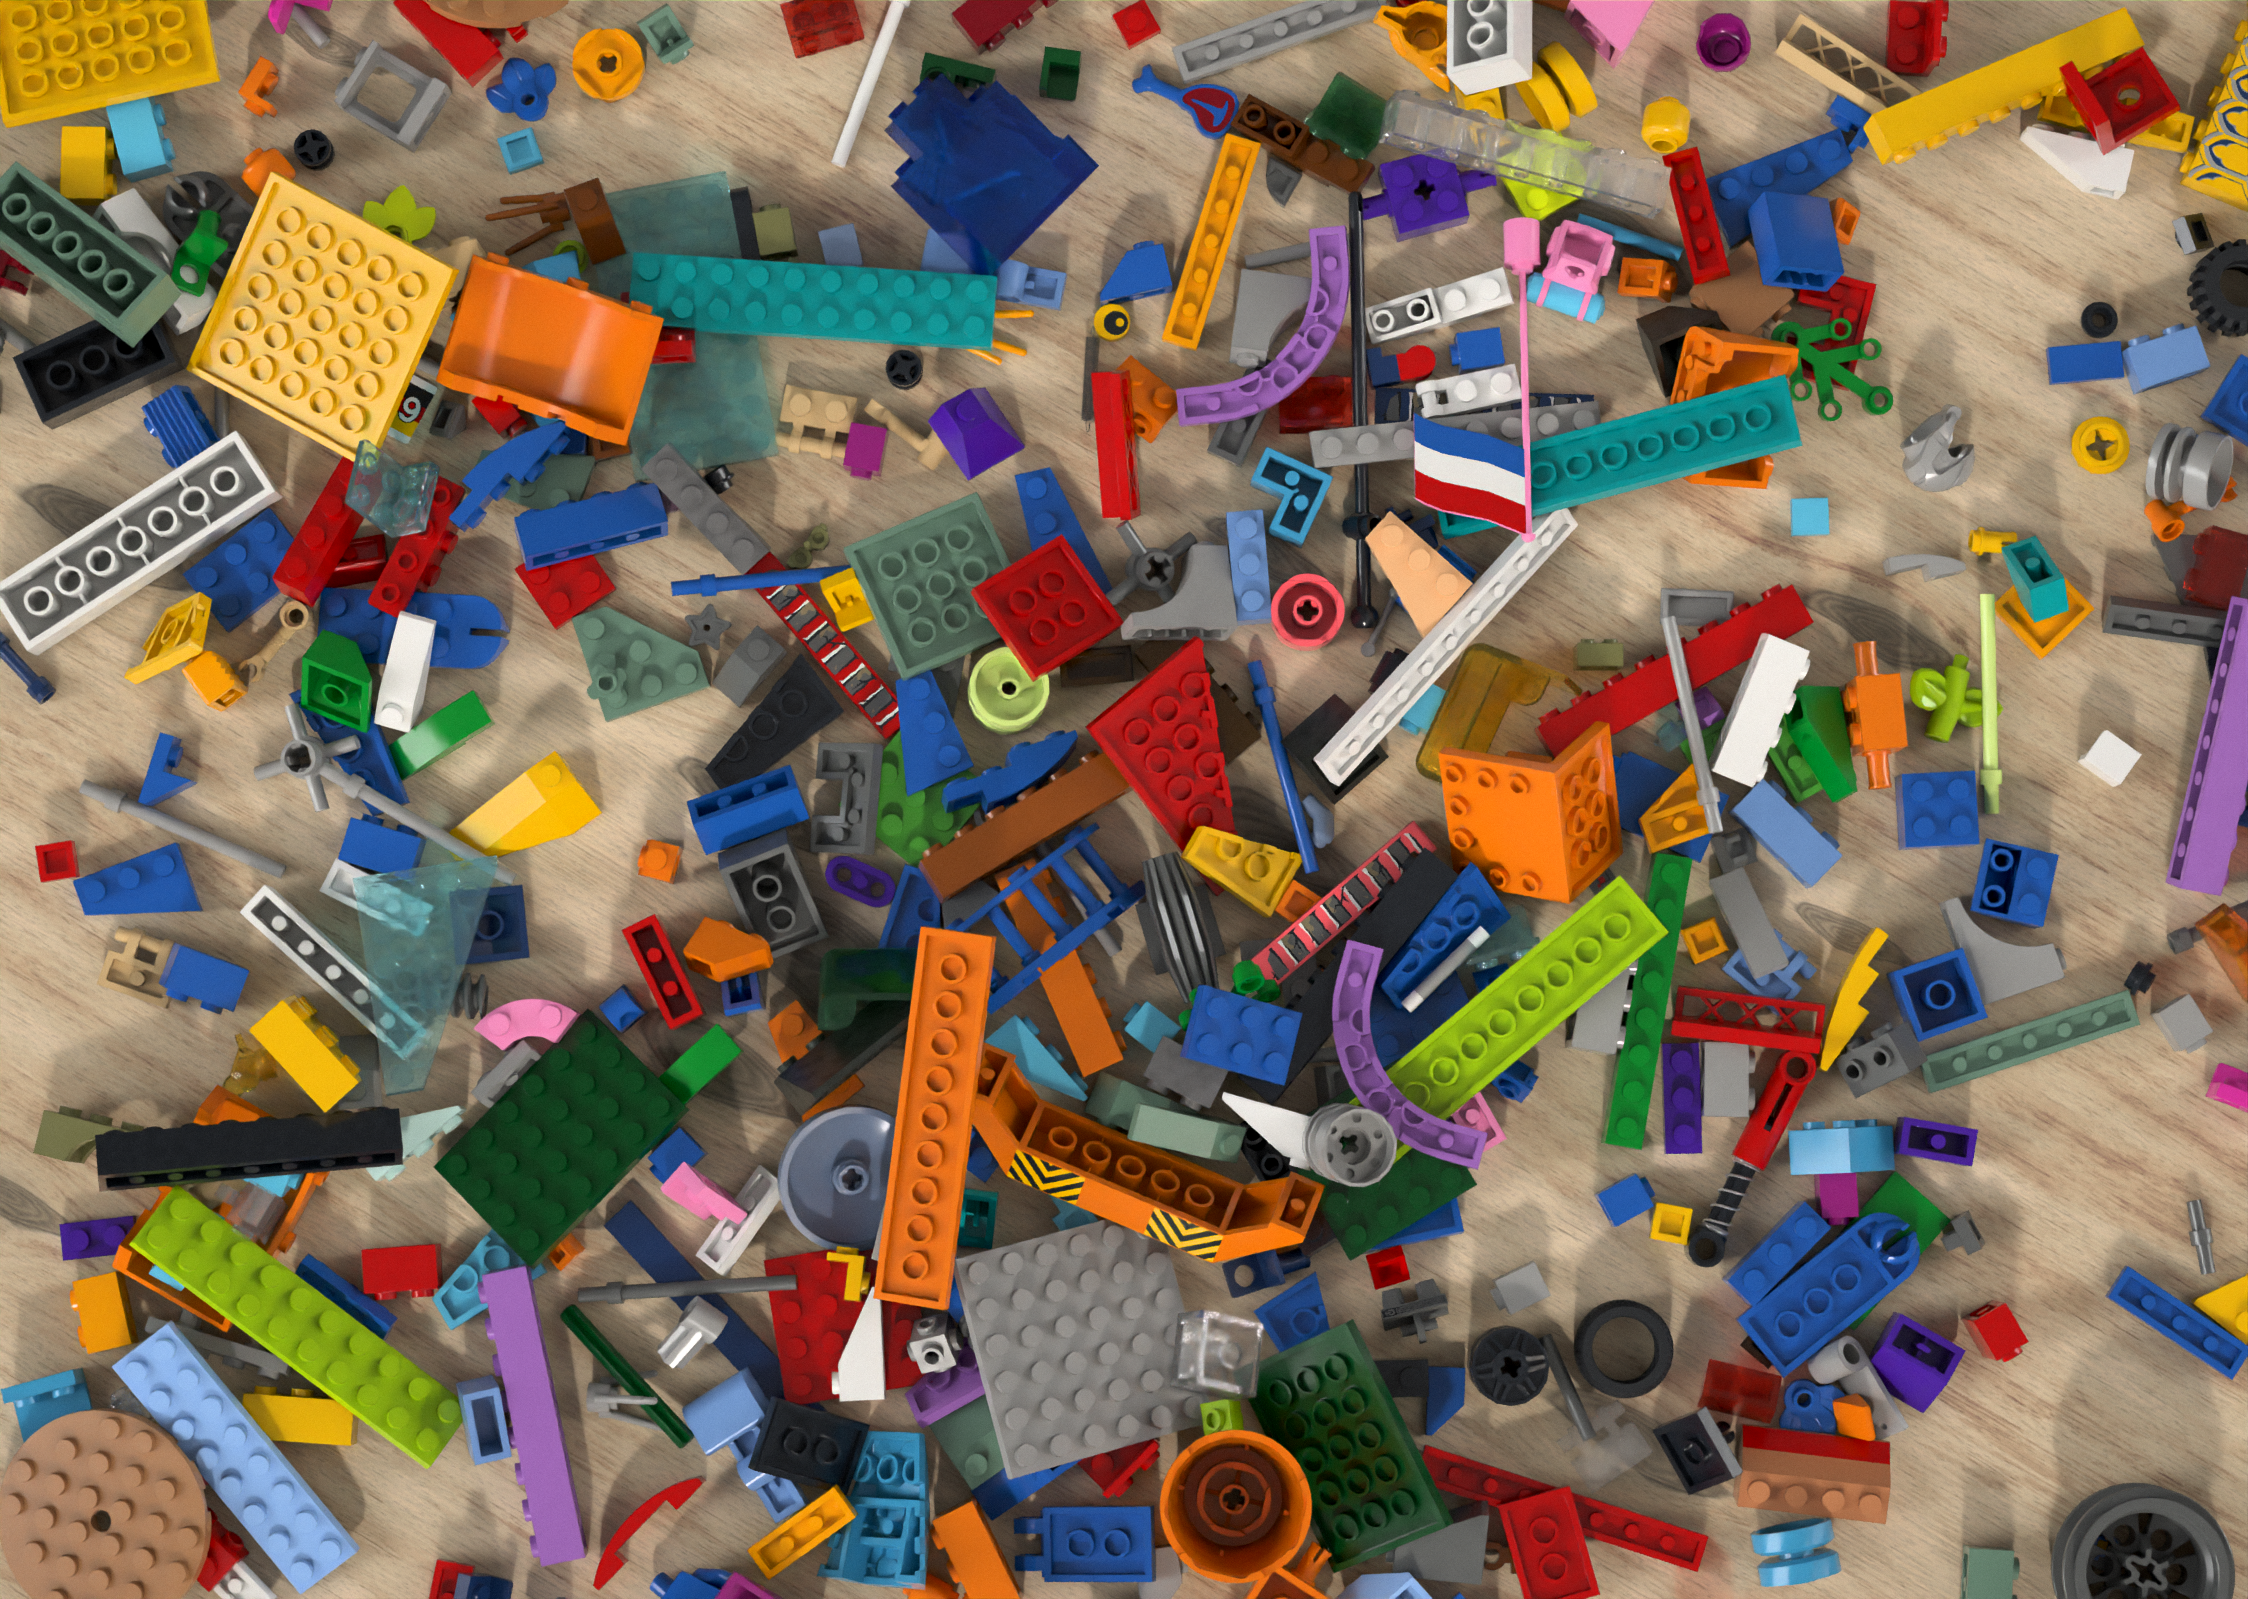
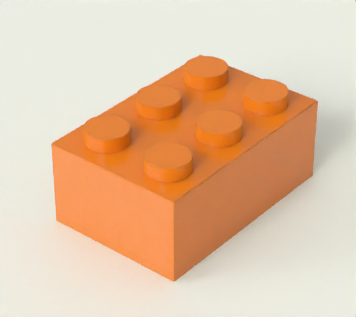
M975 1496L934 1516L932 1520L933 1526L929 1530L938 1550L945 1547L950 1559L946 1563L947 1569L954 1583L956 1584L961 1581L966 1590L962 1599H1023L1024 1595Z

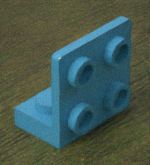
M83 1367L0 1389L4 1404L14 1403L23 1442L41 1427L57 1418L72 1412L93 1409Z

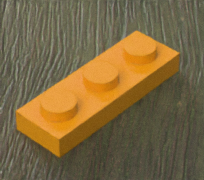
M836 1484L750 1546L747 1552L766 1578L770 1580L858 1515V1512Z

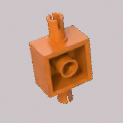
M1876 641L1853 644L1857 676H1854V679L1845 684V690L1840 691L1844 712H1848L1849 726L1846 729L1850 739V748H1852V757H1866L1869 790L1892 787L1888 755L1908 747L1900 673H1879Z
M1312 1540L1311 1545L1296 1568L1291 1567L1290 1569L1284 1565L1277 1571L1265 1576V1578L1254 1581L1243 1599H1333L1332 1596L1315 1586L1316 1582H1314L1332 1553L1323 1547L1314 1560L1321 1547L1320 1544Z

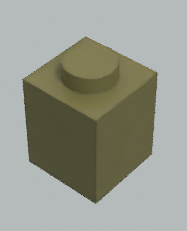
M769 204L760 207V212L752 213L762 261H775L786 259L790 256H799L792 217L788 207L782 208L781 204Z

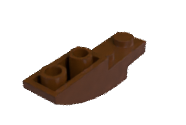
M1248 94L1230 124L1231 127L1251 141L1261 143L1263 149L1321 184L1327 187L1331 185L1348 195L1352 191L1361 193L1375 171L1374 164L1318 135L1311 130L1310 126L1251 94Z

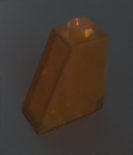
M2222 903L2194 925L2242 1000L2248 1004V923L2225 903Z

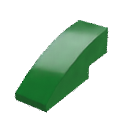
M472 690L415 726L411 729L410 733H405L389 745L402 781L464 746L466 741L495 725L494 720L477 692Z
M717 1023L672 1064L659 1079L687 1105L744 1051L727 1031Z

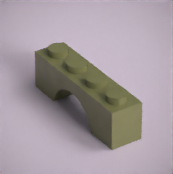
M60 1106L59 1112L43 1111L33 1153L62 1161L84 1164L90 1154L96 1149L95 1135L104 1134L110 1130H122L124 1132L142 1131L144 1126L122 1121L121 1127L112 1125L113 1118L91 1113L90 1119L81 1117L82 1110Z

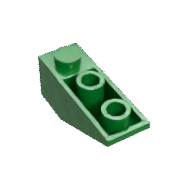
M1801 686L1793 691L1796 694L1795 703L1790 713H1785L1788 733L1832 803H1837L1858 791L1856 784L1857 776L1853 768L1850 739L1847 735L1844 705L1841 701L1839 687Z

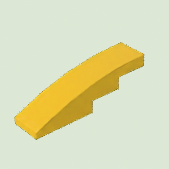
M2053 93L2042 97L2043 100L2040 103L2037 116L2038 121L2091 134L2082 123L2080 115L2073 104L2066 98L2065 93L2057 97ZM2129 97L2123 100L2119 99L2124 105H2133L2138 101ZM2176 112L2127 142L2185 153L2187 152L2195 117Z
M1878 927L1871 928L1851 959L1834 994L1823 1027L1821 1048L1816 1060V1069L1820 1072L1828 1070L1869 1014V1011L1860 1006L1858 1002L1879 975L1868 964L1889 935Z

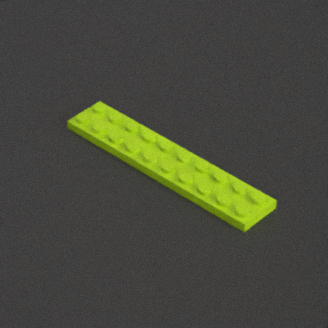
M1619 875L1387 1070V1076L1401 1094L1417 1107L1439 1119H1448L1669 932L1621 875ZM1357 1097L1348 1103L1363 1107ZM1397 1138L1396 1158L1393 1164L1412 1149V1147L1404 1144Z
M179 1185L173 1187L129 1245L424 1468L428 1469L431 1467L462 1424L463 1419L459 1398Z

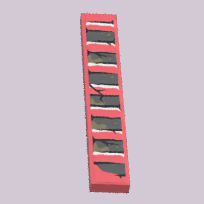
M1411 821L1250 960L1254 964L1259 965L1265 980L1273 979L1279 985L1361 915L1367 907L1369 908L1379 899L1378 893L1390 879L1397 882L1405 872L1400 868L1413 851L1420 854L1426 848L1433 853L1437 849L1416 822Z

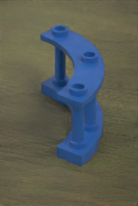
M1096 822L1086 829H1083L1081 825L1075 827L1063 837L1066 843L1030 870L1025 865L1019 868L1007 878L1011 884L967 920L963 921L959 917L945 928L967 932L985 916H988L1023 960L1020 964L1024 969L1011 980L1006 975L1002 976L993 965L990 984L992 995L989 997L987 1011L991 1015L1042 976L1038 970L1039 968L1045 972L1058 960L1061 961L1084 943L1090 935L1098 929L1101 930L1146 895L1145 883L1142 879L1131 887L1126 882L1122 884L1087 840L1100 828ZM1076 849L1111 892L1108 896L1112 901L1108 904H1105L1102 899L1098 901L1064 859L1065 855ZM1050 866L1053 867L1087 910L1085 915L1088 919L1076 928L1071 923L1067 925L1032 881ZM1019 889L1056 934L1053 938L1057 943L1043 954L1038 949L1034 951L999 907L1000 904Z

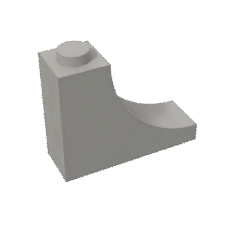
M1242 269L1229 363H1235L1247 369L1266 366L1269 352L1278 337L1291 325L1304 319L1311 293L1312 278Z
M1209 541L1198 542L1192 545L1181 559V579L1174 598L1158 608L1143 612H1132L1121 625L1122 640H1190L1197 636L1201 640L1226 641L1238 627L1227 545H1214L1213 542Z
M1959 897L1938 903L1954 949L1963 948L1983 1005L2065 978L2063 970L2067 966L2064 955L2060 948L2055 949L2053 943L2041 946H2017L2002 942L1988 935L1972 921L1963 908Z

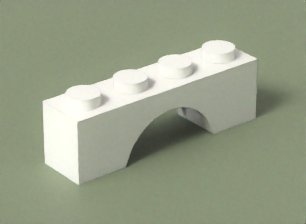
M132 188L100 203L92 218L170 276L175 252L179 245L174 240L171 232L162 225L152 212L148 202L142 199L137 191ZM187 266L181 267V277L188 283H197L198 275L195 270ZM206 282L205 291L201 297L179 289L182 295L162 316L177 336L207 321L218 296L211 284Z

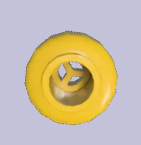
M1664 96L1649 103L1644 109L1642 139L1655 152L1672 153L1676 151L1677 148L1682 147L1687 142L1690 111L1678 99L1670 96Z

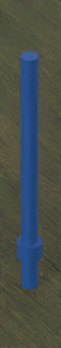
M850 565L725 577H715V574L700 575V579L672 581L671 592L672 596L701 594L702 597L717 596V592L816 583L851 567Z
M1256 660L1247 664L1255 690L1252 692L1255 707L1260 708L1305 874L1313 873L1320 869L1288 754L1280 742L1283 736L1273 704L1276 702L1273 687L1268 686L1262 661Z

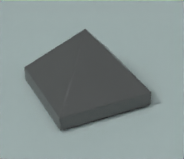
M442 400L429 433L452 439L466 430L465 406Z

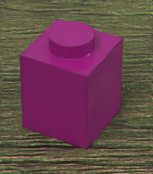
M851 422L843 462L844 469L851 471L850 477L871 481L872 475L881 477L889 437L887 429Z
M1856 1172L1814 1174L1816 1213L1821 1218H1827L1828 1225L1849 1224V1217H1859Z

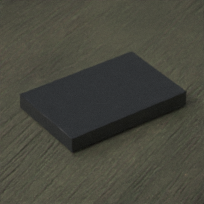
M771 1396L748 1468L827 1491L837 1484L844 1495L847 1496L870 1425Z

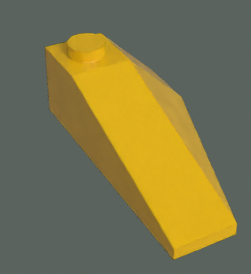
M554 751L520 775L452 829L449 834L489 858L496 859L554 839L573 835L601 815L602 812L561 754ZM450 852L461 869L474 866Z

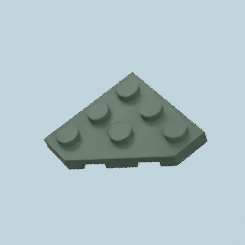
M606 606L571 618L592 680L591 669L596 664H603L605 668L612 670L622 668L627 673V680L623 682V698L619 703L613 704L607 699L598 698L606 722L711 687L700 653ZM609 680L604 682L605 687H609L611 684Z

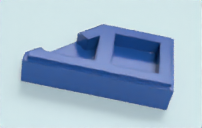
M1428 1366L1429 1397H1427L1425 1435L1432 1436L1464 1406L1465 1367Z

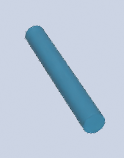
M1581 213L1576 222L1612 235L1613 240L1679 261L1683 247Z

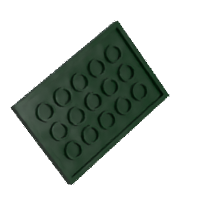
M587 1009L572 1024L560 1042L553 1043L542 1057L436 1163L434 1168L530 1268L535 1269L690 1109L593 1011Z
M1353 1319L1235 1373L1265 1435L1286 1448L1297 1460L1306 1476L1312 1500L1310 1526L1321 1548L1324 1547L1332 1553L1331 1557L1328 1558V1562L1333 1573L1444 1529L1454 1522Z

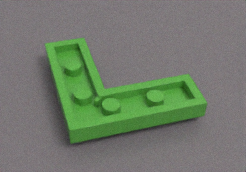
M1784 713L1779 727L1782 728L1780 739L1775 748H1769L1767 756L1792 800L1797 804L1824 788L1788 733ZM1727 717L1701 731L1708 762ZM1686 739L1679 743L1678 746L1688 764L1691 765L1693 760L1689 742Z

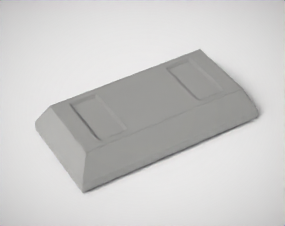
M1661 588L1660 625H1662L1661 619L1670 616H1676L1677 625L1704 626L1717 619L1719 624H1722L1732 618L1729 611L1734 609V591Z

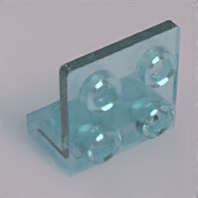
M360 440L345 503L391 538L426 531L440 467L432 461L403 467L369 440Z
M1523 904L1506 909L1512 918L1492 933L1463 962L1465 968L1474 966L1475 972H1480L1499 965L1498 958L1509 955L1510 961L1521 959L1540 943L1539 936L1533 937Z

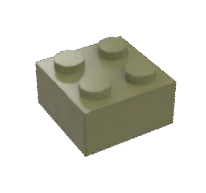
M1581 639V642L1577 643L1573 648V671H1619L1624 666L1623 643H1618L1617 639H1604L1602 643H1595V639Z

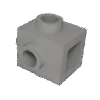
M945 1312L914 1320L910 1340H907V1350L911 1361H917L921 1374L932 1371L937 1373L944 1372L957 1365L959 1352L963 1349V1339L960 1330L955 1327L950 1313Z

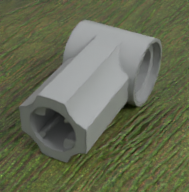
M694 1297L682 1312L679 1323L658 1345L657 1352L661 1355L663 1362L673 1369L675 1367L683 1369L705 1343L711 1344L720 1335L727 1324L728 1316L701 1297Z

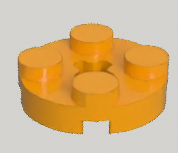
M594 29L578 41L573 51L572 67L576 82L587 95L607 103H613L633 93L641 83L646 66L639 44L629 33L621 29ZM604 56L607 59H611L613 56L618 60L615 62L616 69L613 72H601V58Z

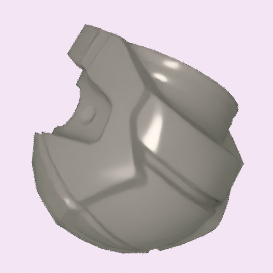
M1951 404L1944 405L1940 412L1928 417L1900 445L1905 453L1902 466L1906 476L1915 486L1924 491L1943 492L1955 486H1960L1967 481L1973 471L1975 462L1973 444H1959L1948 449L1949 444L1953 440V426L1962 414L1961 409Z

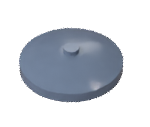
M839 1105L815 1114L805 1121L791 1136L782 1153L778 1168L779 1197L783 1209L792 1224L815 1244L836 1251L837 1246L858 1248L859 1251L874 1248L886 1201L896 1124L895 1117L885 1111L867 1105Z

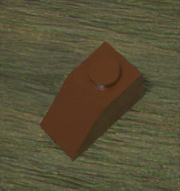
M599 178L564 189L592 265L595 266L626 255L625 245Z

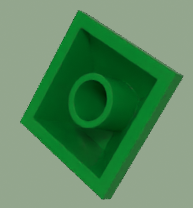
M323 629L302 657L301 707L367 734L370 729L372 677L357 642Z

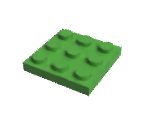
M899 731L883 750L876 837L910 865L919 868L920 861L924 859L922 853L940 842L943 847L948 845L954 839L953 835L964 827L975 811L981 806L980 802L946 814L941 802L943 788H946L947 784L955 779L966 777L970 780L976 778V776L967 770L907 797L901 731Z

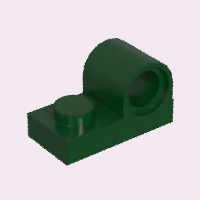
M925 52L919 84L923 98L926 101L933 102V105L948 103L953 98L957 83L963 84V89L973 93L983 94L984 90L993 92L997 76L995 69ZM934 78H942L947 82L946 88L940 92L931 91L927 85Z

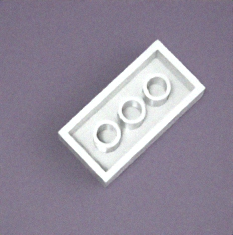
M1447 0V76L1465 95L1532 79V0Z

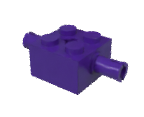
M1450 146L1380 164L1378 177L1382 187L1381 194L1363 199V221L1387 215L1391 219L1397 242L1467 224L1470 214L1465 200L1466 193L1497 186L1496 176L1492 174L1494 171L1493 166L1490 163L1486 166L1460 172L1456 168ZM1419 188H1424L1426 192H1431L1428 200H1424L1422 195L1416 196Z

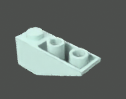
M454 1106L400 1118L403 1163L414 1154L419 1158L435 1145L432 1139L442 1130L445 1134H448L463 1122L460 1115L466 1111V1108L464 1106ZM403 1164L365 1169L375 1181H382L386 1178L390 1182L399 1176L406 1167Z

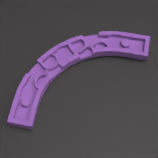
M1345 225L1309 229L1312 263L1311 293L1304 320L1288 344L1271 363L1245 377L1217 385L1176 389L1179 426L1222 423L1259 413L1288 397L1316 371L1337 338L1348 303L1350 263L1347 228Z
M1347 940L1333 994L1332 1021L1337 1055L1351 1089L1364 1108L1382 1115L1393 1128L1395 1137L1404 1144L1432 1157L1478 1170L1488 1133L1439 1119L1423 1111L1401 1094L1384 1071L1376 1054L1370 1027L1371 998L1384 949Z

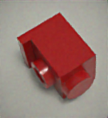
M498 395L497 401L479 396L471 400L503 439L508 436L511 438L516 437L528 426V423L520 414L522 410L518 409L519 405L503 401V396Z

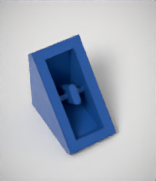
M758 971L720 983L725 1016L735 1017L766 1010Z

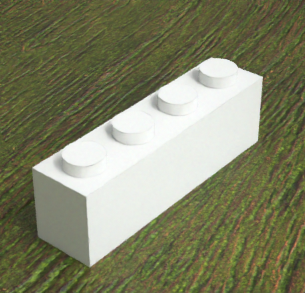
M1761 634L1708 764L1711 771L1752 788L1756 781L1760 782L1763 779L1768 767V762L1764 760L1769 748H1775L1782 733V728L1779 727L1784 713H1790L1795 703L1796 694L1793 691L1798 679L1803 680L1810 666V660L1807 659L1809 650L1770 634Z

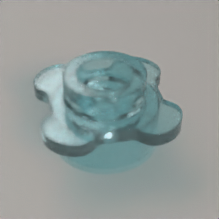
M1671 719L1662 725L1655 733L1658 738L1654 741V746L1662 747L1667 753L1679 746L1687 738L1684 720L1674 722Z

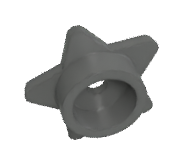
M708 604L701 615L685 616V621L692 629L689 646L693 647L705 643L716 651L720 649V637L732 624L717 617L713 604ZM705 625L710 626L709 631H704Z

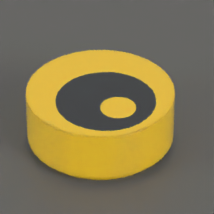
M1117 304L1102 306L1094 317V328L1097 335L1108 342H1116L1123 339L1130 329L1128 312Z

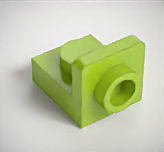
M1223 1399L1200 1404L1204 1436L1223 1430H1244L1240 1401Z

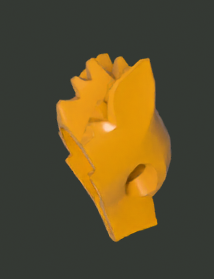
M1422 1L1405 8L1382 5L1375 14L1373 23L1388 30L1391 44L1398 55L1419 68L1427 78L1448 93L1451 90L1450 81L1443 72L1447 71V6L1435 3L1434 1Z

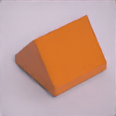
M1836 198L1830 201L1829 205L1838 243L1849 245L1861 212L1844 198Z
M570 1232L547 1257L558 1270L562 1271L585 1248Z

